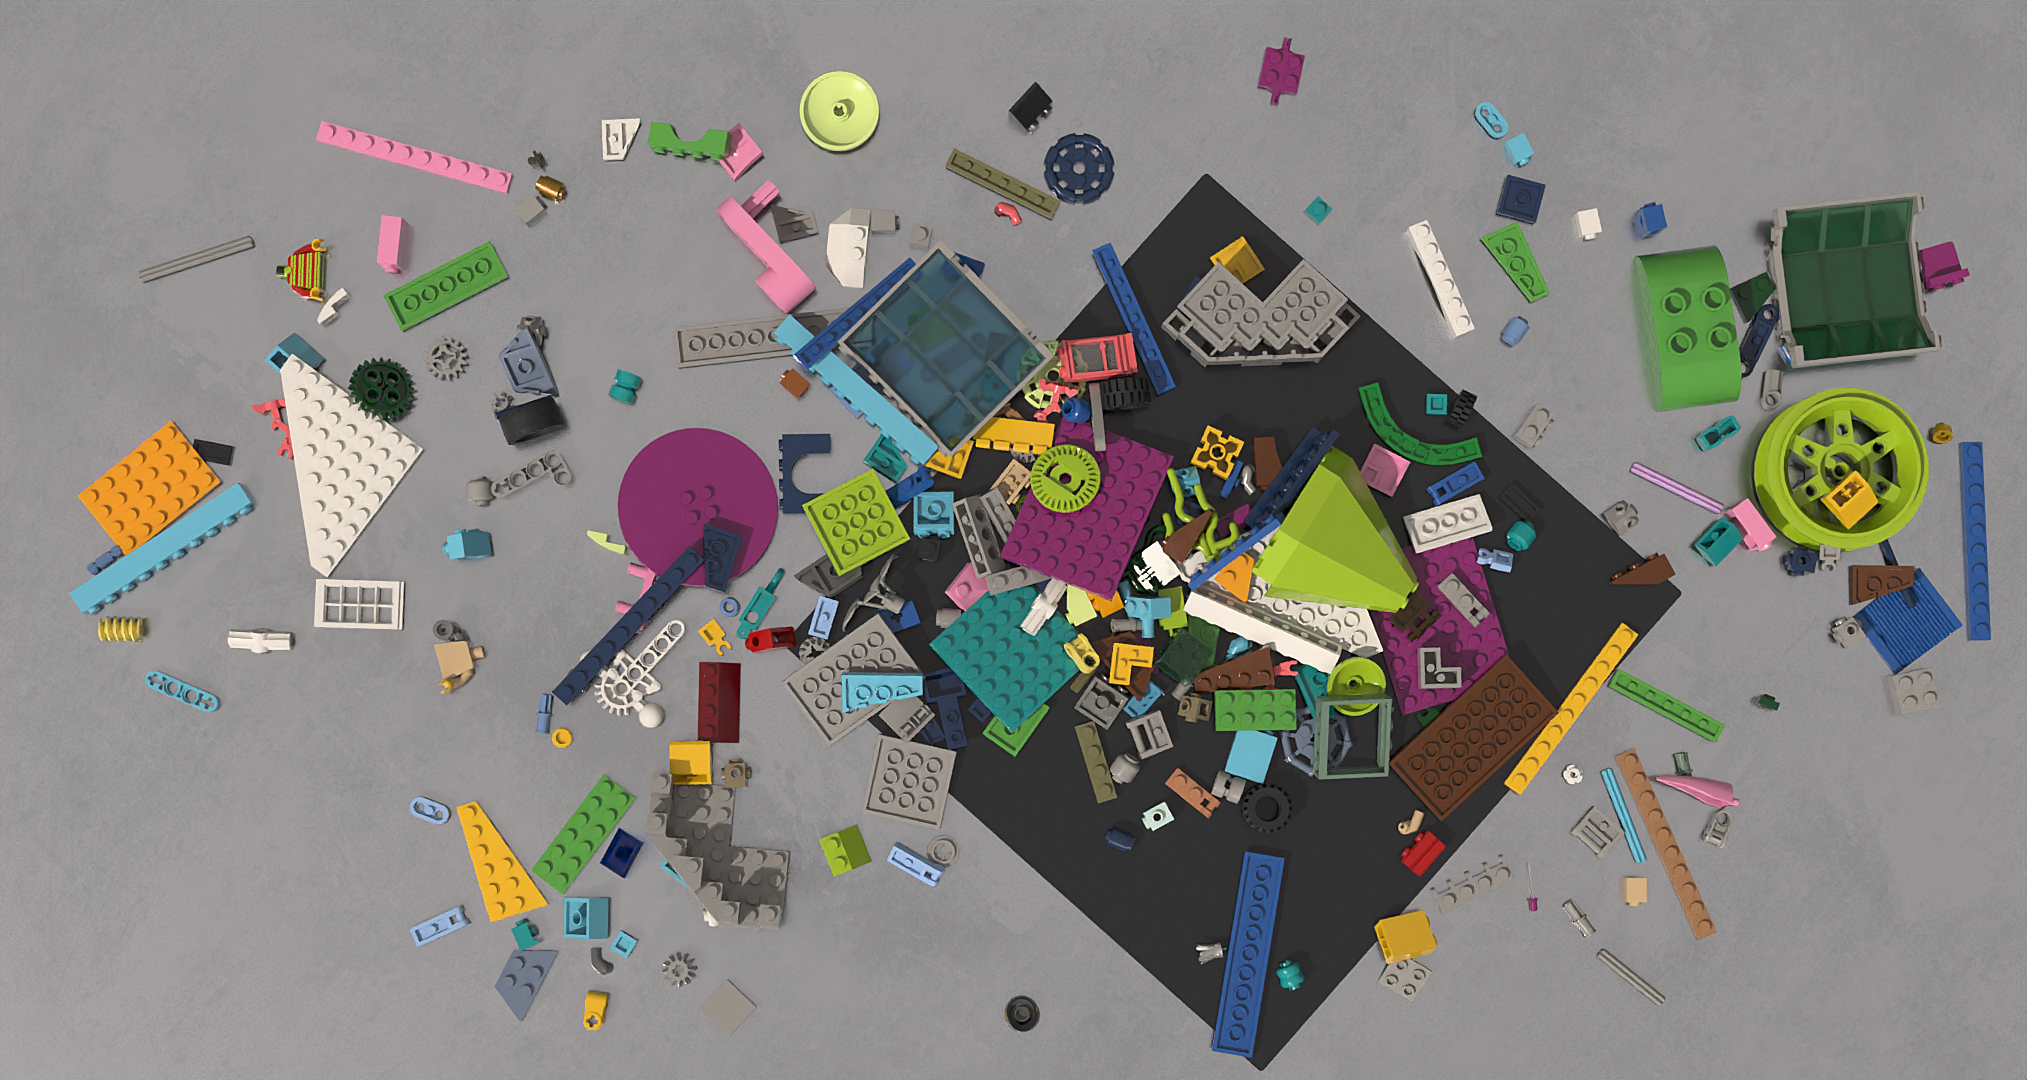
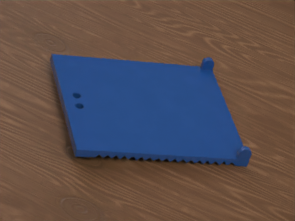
M1920 568L1915 569V586L1908 588L1915 607L1908 609L1901 591L1878 597L1853 616L1854 619L1857 618L1863 626L1862 631L1895 674H1898L1963 626Z

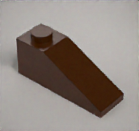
M1210 509L1171 534V536H1167L1162 543L1164 547L1162 552L1181 564L1186 563L1213 517L1215 510Z

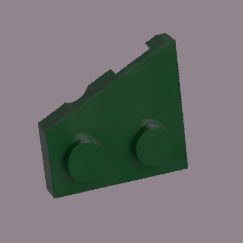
M1767 271L1730 288L1745 323L1751 321L1775 290Z

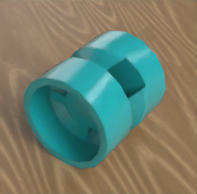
M618 369L614 378L616 384L611 385L608 396L632 404L636 395L634 389L639 388L642 378Z

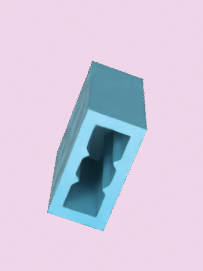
M1268 730L1262 731V733L1258 731H1236L1224 772L1263 784L1277 737H1274V733Z

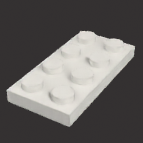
M1479 494L1403 517L1416 554L1492 531L1491 522Z

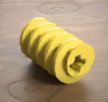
M110 616L106 617L105 622L100 618L98 626L100 640L106 641L108 638L109 641H114L116 638L117 641L121 642L124 638L126 642H129L132 638L133 642H138L143 634L142 617H139L137 622H135L134 617H131L130 621L127 622L125 616L122 617L121 622H119L117 616L114 617L113 622H111Z

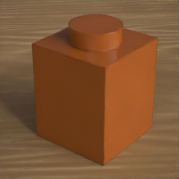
M793 368L790 371L787 369L780 377V385L797 400L811 387V384Z

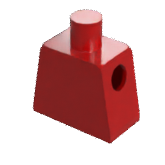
M793 626L768 628L748 634L749 638L745 640V647L747 650H751L752 653L768 652L796 646ZM773 636L778 638L777 642H774Z

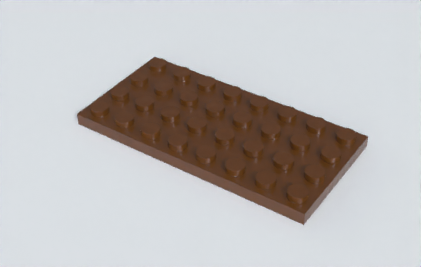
M1504 654L1389 760V765L1442 822L1559 712L1509 656Z

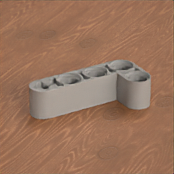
M551 450L496 480L491 486V492L499 499H506L551 474L556 484L561 487H568L573 482V475L562 455ZM552 455L558 456L559 460L556 465L549 464V458ZM534 465H540L541 472L538 475H533L531 472ZM566 472L568 474V480L564 483H560L558 480V476L561 473ZM516 475H522L524 478L520 485L514 483ZM507 480H509V483L511 484V486L514 487L513 489H511L509 486L506 487V488H504V489H503V491H504L503 494H501L500 492H497V491L499 490V487H498L499 485H501V486H503V487L509 485V484L506 482Z

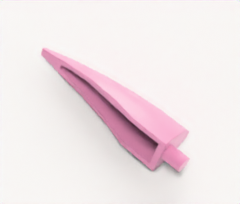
M1660 776L1656 778V780L1678 788L1712 806L1724 809L1728 805L1736 807L1739 805V799L1733 798V787L1730 783L1692 776Z

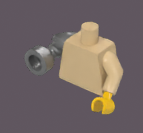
M440 620L433 626L434 635L440 640L449 639L452 641L434 645L444 679L437 686L444 685L445 690L440 693L445 694L450 689L464 685L473 675V670L476 669L474 660L485 657L482 646L470 647L468 638L462 629L453 627L451 622L447 620Z

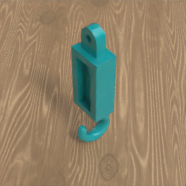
M783 568L778 569L765 589L759 586L738 620L742 622L736 632L738 638H747L752 629L756 631L777 598L772 593L784 576L785 570ZM751 611L758 614V619L755 623L747 620V615Z

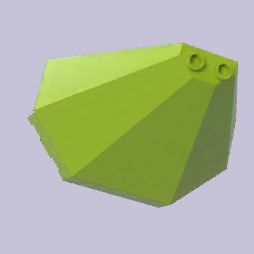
M1331 446L1303 487V491L1251 572L1271 584L1263 597L1396 613L1399 608H1405L1410 600L1407 598L1409 592L1414 593L1419 582L1416 581L1417 577L1353 458Z

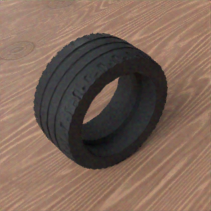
M554 398L543 399L521 406L499 417L500 426L509 445H516L539 438L563 426V420Z

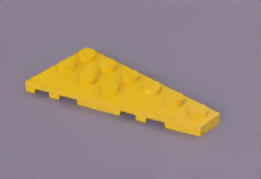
M474 801L456 807L490 922L549 905L478 802Z

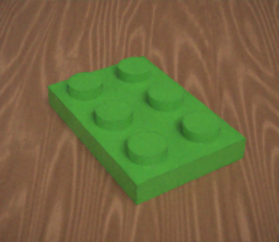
M1043 703L1012 733L994 716L982 734L1015 757L1050 707Z

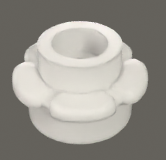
M1569 765L1564 770L1563 776L1569 784H1575L1583 779V771L1579 766Z

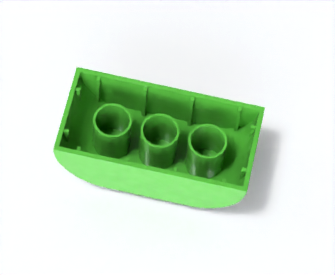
M1712 245L1635 256L1658 412L1738 401L1742 381L1741 359L1729 279L1719 248Z

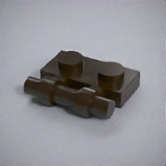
M1414 591L1408 598L1410 600L1404 609L1399 608L1396 613H1393L1388 618L1401 633L1407 628L1411 631L1406 637L1411 643L1416 638L1419 639L1423 635L1422 632L1429 625L1432 626L1436 622L1435 619L1440 615L1435 609L1430 614L1425 611L1430 603L1417 591ZM1419 616H1422L1424 620L1416 627L1413 622Z

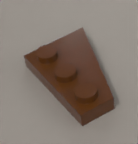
M1853 565L1852 605L1915 586V566Z

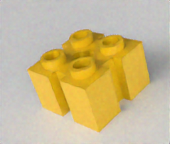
M1207 426L1200 441L1204 446L1202 449L1199 447L1196 449L1190 464L1203 470L1208 466L1214 469L1213 475L1227 480L1234 466V463H1231L1230 460L1232 457H1238L1244 442L1232 436H1229L1228 439L1220 437L1221 431ZM1212 449H1220V454H1222V457H1214Z

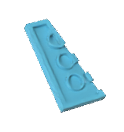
M842 672L843 712L854 708H865L872 704L887 703L890 700H901L923 695V673Z

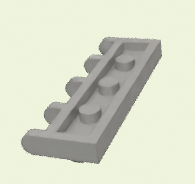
M1503 854L1499 856L1501 864L1490 869L1487 862L1483 863L1484 872L1472 877L1470 872L1467 871L1465 875L1468 880L1456 886L1453 885L1451 880H1448L1449 889L1438 894L1437 890L1432 888L1431 892L1442 914H1446L1514 881L1515 878Z

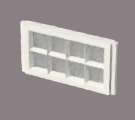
M316 579L314 627L403 630L405 582Z

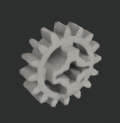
M442 336L440 342L434 339L433 346L427 345L430 351H424V354L428 356V358L424 359V362L429 363L426 369L428 371L433 369L431 375L436 376L439 374L438 378L441 380L444 375L448 380L451 379L452 374L457 378V371L464 372L461 366L467 365L463 358L468 357V355L462 353L465 347H458L460 342L456 340L453 343L452 337H449L446 341ZM448 345L454 347L457 352H450ZM439 348L438 353L434 355V352ZM444 354H447L450 357L447 359L446 363L443 360H439L445 357ZM458 361L457 365L452 369V365ZM434 364H441L443 371L438 370Z

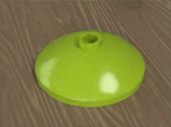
M1364 657L1346 659L1331 672L1327 682V695L1384 694L1386 688L1384 673L1370 659ZM1351 680H1355L1354 684H1349ZM1379 703L1333 706L1343 714L1358 716L1370 712Z

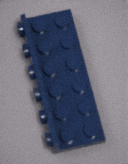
M1311 428L1244 518V522L1251 528L1257 524L1261 526L1265 523V518L1270 514L1276 515L1280 511L1283 512L1340 434L1334 429L1328 432L1325 431L1322 434L1316 428Z

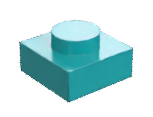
M1317 196L1304 212L1316 223L1320 224L1332 211V208Z
M1426 394V414L1446 415L1447 394Z

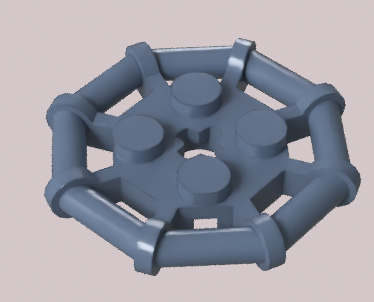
M1308 706L1296 709V721L1299 719L1301 722L1297 732L1294 734L1289 733L1291 730H1281L1278 735L1281 737L1286 763H1291L1312 777L1314 775V742H1311L1310 738L1315 733L1314 719L1305 721L1302 715L1310 714ZM1334 711L1335 716L1332 718L1336 722L1332 725L1329 724L1327 759L1330 763H1327V767H1339L1349 749L1353 747L1346 721L1347 717ZM1338 725L1340 726L1343 741H1339L1336 738L1334 728ZM1289 737L1295 738L1297 750L1294 753L1292 752ZM1336 744L1342 745L1335 759H1333L1330 754ZM1300 753L1310 759V765L1296 758V756Z

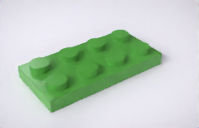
M1295 689L1214 691L1215 731L1297 730Z

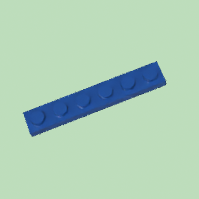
M1281 511L1276 515L1270 514L1265 518L1264 524L1254 526L1249 531L1250 534L1248 536L1239 537L1234 542L1235 545L1232 548L1226 547L1220 552V557L1216 560L1214 557L1205 564L1204 569L1195 570L1190 575L1191 580L1188 586L1192 591L1278 528L1286 516Z

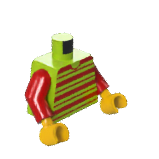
M314 239L312 243L296 250L292 256H288V265H277V277H287V284L292 287L295 293L303 298L323 300V298L319 297V293L324 292V255L317 251L326 250V248L320 246L321 242L325 241L324 239Z

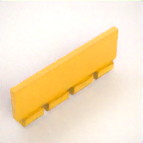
M992 417L973 435V439L976 440V447L990 449L991 441H993V449L1010 451L1011 444H1014V452L1029 453L1030 446H1033V454L1041 455L1048 448H1052L1055 424ZM977 418L975 420V426L980 422Z

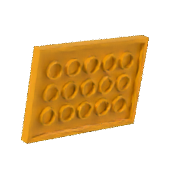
M169 421L80 493L78 497L116 545L121 548L124 555L127 556L157 536L222 482L175 423Z

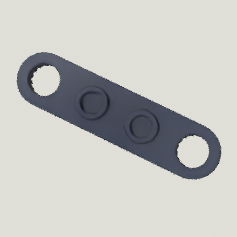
M1765 304L1760 307L1739 350L1741 362H1745L1748 365V369L1745 373H1742V377H1747L1753 372L1778 320L1779 310L1773 304ZM1767 308L1772 309L1774 313L1770 320L1764 317V311Z

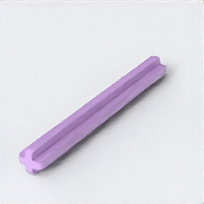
M1635 462L1631 468L1633 473L1715 513H1720L1723 508V503L1639 462Z

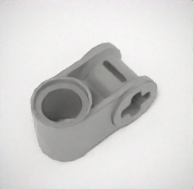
M1724 809L1716 810L1705 830L1702 841L1705 843L1708 841L1722 849L1727 841L1728 833L1734 820L1732 813ZM1725 813L1727 821L1721 824L1718 820L1719 815Z

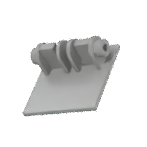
M917 696L901 700L895 699L879 716L908 743L935 714Z
M1413 959L1398 961L1387 966L1378 983L1413 1002L1431 975L1432 970Z

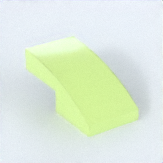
M587 531V535L598 544L611 551L626 555L627 547L609 543L608 534Z

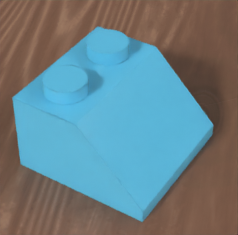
M564 897L563 938L608 939V898Z

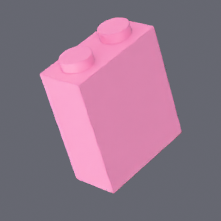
M386 215L381 217L377 263L386 272L397 273V270H403L408 223L402 217Z

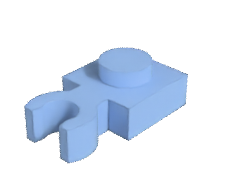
M1479 549L1477 563L1482 565L1491 564L1490 568L1510 573L1513 553L1495 549L1491 553L1487 549Z

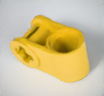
M587 992L583 1024L588 1030H598L603 1026L609 997L607 993ZM595 1016V1020H598V1024H594V1026L592 1027V1023L589 1022V1019Z

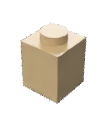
M1623 877V902H1629V906H1641V902H1647V878Z

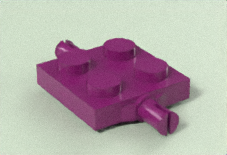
M1284 37L1281 49L1266 47L1258 86L1273 92L1271 104L1278 105L1280 94L1282 93L1296 95L1298 92L1305 55L1290 51L1291 38Z

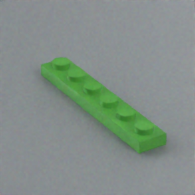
M1617 669L1609 684V687L1714 743L1717 742L1725 724L1621 669Z

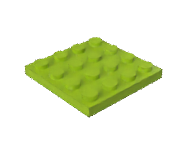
M874 469L802 505L839 577L910 540Z

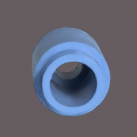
M1521 316L1513 317L1502 332L1503 336L1501 338L1511 346H1515L1516 343L1519 344L1530 328L1527 325L1528 321Z

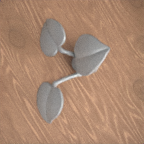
M894 553L890 556L878 577L873 581L864 601H859L857 598L851 605L843 622L842 629L845 633H847L848 621L860 605L881 608L885 611L889 609L896 614L899 613L905 600L895 595L896 592L891 590L885 583V576L890 563L898 558L899 555ZM879 583L889 593L886 592L885 595L880 594ZM876 595L882 598L881 603L884 605L868 601Z

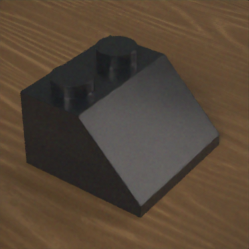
M1035 81L1010 108L1008 118L1025 133L1029 130L1033 131L1039 125L1038 120L1042 115L1046 117L1051 112L1053 101Z

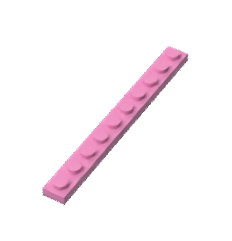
M321 121L316 138L317 141L506 194H508L513 174L324 121Z

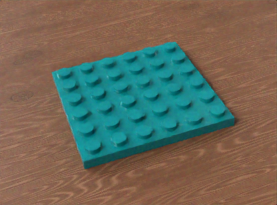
M1033 584L990 596L988 590L929 644L1011 733L1080 670L1064 648V644L1078 638L1079 633L1057 609L1049 619L1045 620L1035 636L1027 633L1020 627L1031 611L1033 602L1041 594Z

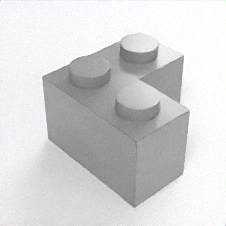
M1440 647L1417 649L1418 689L1462 687L1461 667L1441 668Z

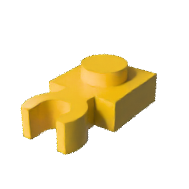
M715 619L698 630L710 647L714 644L716 645V651L719 655H724L720 650L722 645L732 649L729 642L722 640L726 634Z

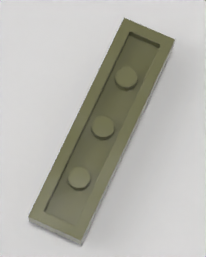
M1094 721L1075 726L1097 802L1101 803L1117 798Z

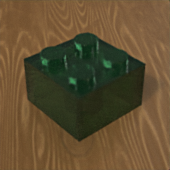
M1180 628L1174 631L1153 663L1185 687L1192 684L1213 651L1186 630Z

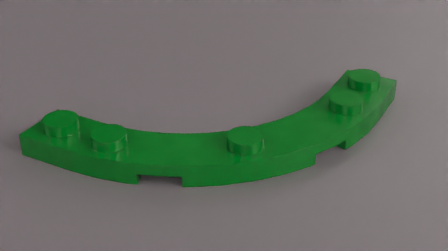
M1378 383L1358 388L1371 426L1384 443L1400 455L1419 463L1440 466L1463 463L1482 457L1477 438L1449 445L1426 444L1412 438L1400 430L1390 417Z

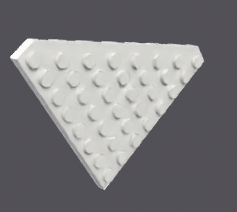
M291 354L280 369L310 564L328 577L423 449L386 421H380L379 416L376 415L372 419V413L365 416V409L358 411L360 405H353L354 398L350 397L349 394L297 356Z
M1279 527L1245 551L1246 554L1254 559L1253 567ZM1246 532V533H1244V534L1239 535V537H1241V536L1246 537V536H1248L1250 533H1249V532ZM1226 547L1219 549V553ZM1201 551L1191 554L1184 564L1175 561L1176 566L1182 572L1180 574L1182 580L1189 583L1191 580L1190 575L1195 570L1205 568L1206 560ZM1219 572L1202 584L1243 602L1214 580ZM1252 572L1247 601L1243 603L1343 646L1342 649L1360 657L1367 658L1383 651L1367 609L1263 597L1271 584Z

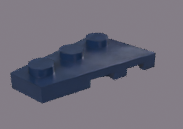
M704 523L705 588L724 593L742 535Z

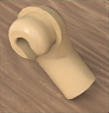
M1415 810L1412 820L1399 823L1398 830L1402 834L1416 832L1420 827L1424 813Z

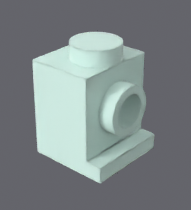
M1165 802L1144 812V818H1142L1146 828H1151L1152 831L1174 820ZM1154 814H1160L1161 819L1155 821L1153 819Z

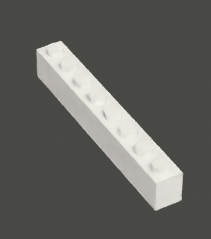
M1202 584L1195 590H1191L1183 611L1188 612L1192 616L1200 617L1210 624H1216L1229 632L1237 633L1247 640H1253L1262 646L1269 644L1271 649L1280 652L1282 655L1290 656L1302 664H1308L1321 672L1329 674L1333 671L1343 647L1338 643Z

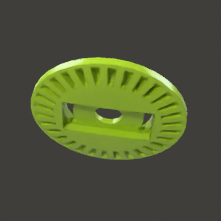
M1059 445L1046 450L1037 458L1031 470L1030 482L1035 497L1043 506L1056 512L1069 513L1084 508L1095 498L1100 487L1101 476L1097 462L1086 450L1074 445ZM1058 463L1059 465L1051 471L1050 477H1046L1049 469ZM1064 473L1072 477L1071 482L1068 484H1062L1059 480L1060 476ZM1085 480V484L1080 489V491L1076 495H1073V493H1075L1080 488L1081 482Z

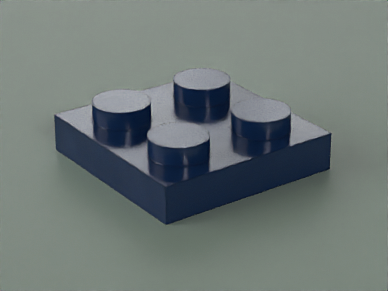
M1507 175L1497 214L1535 224L1546 184Z

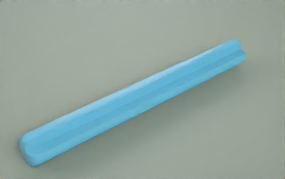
M1612 768L1602 771V775L1635 861L1642 863L1647 860L1614 771Z

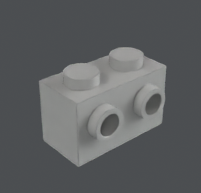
M1537 403L1513 438L1528 449L1533 447V445L1537 447L1543 438L1541 436L1543 430H1548L1553 424L1554 420L1552 417L1554 413Z

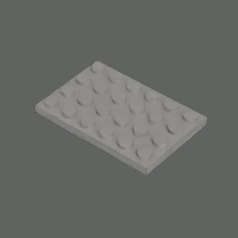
M878 612L788 676L781 683L828 746H830L894 701L890 700L887 703L872 704L865 708H854L843 712L842 672L923 673V671Z

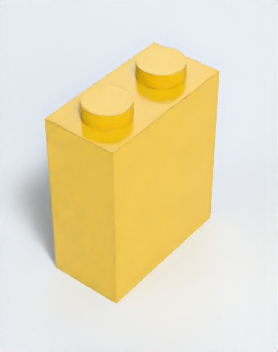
M1424 910L1382 919L1374 926L1387 964L1428 955L1437 948L1436 937L1431 932L1430 920L1425 915Z

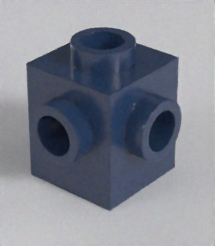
M1797 546L1796 549L1790 550V553L1786 554V570L1792 571V574L1797 576H1804V573L1813 574L1815 573L1818 554L1808 552V548Z

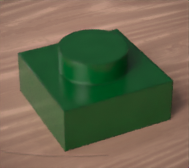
M1767 694L1757 696L1754 703L1771 711H1777L1780 703L1775 701V697Z

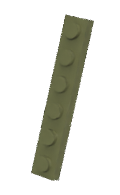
M955 148L945 165L946 168L1049 219H1052L1060 203V200Z

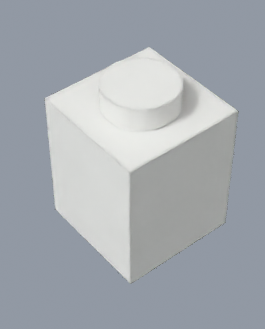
M1597 208L1580 211L1575 214L1579 238L1585 237V240L1597 238V235L1602 232Z

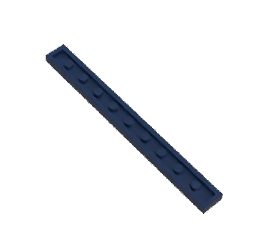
M689 545L558 684L552 693L567 706L703 562L704 558Z

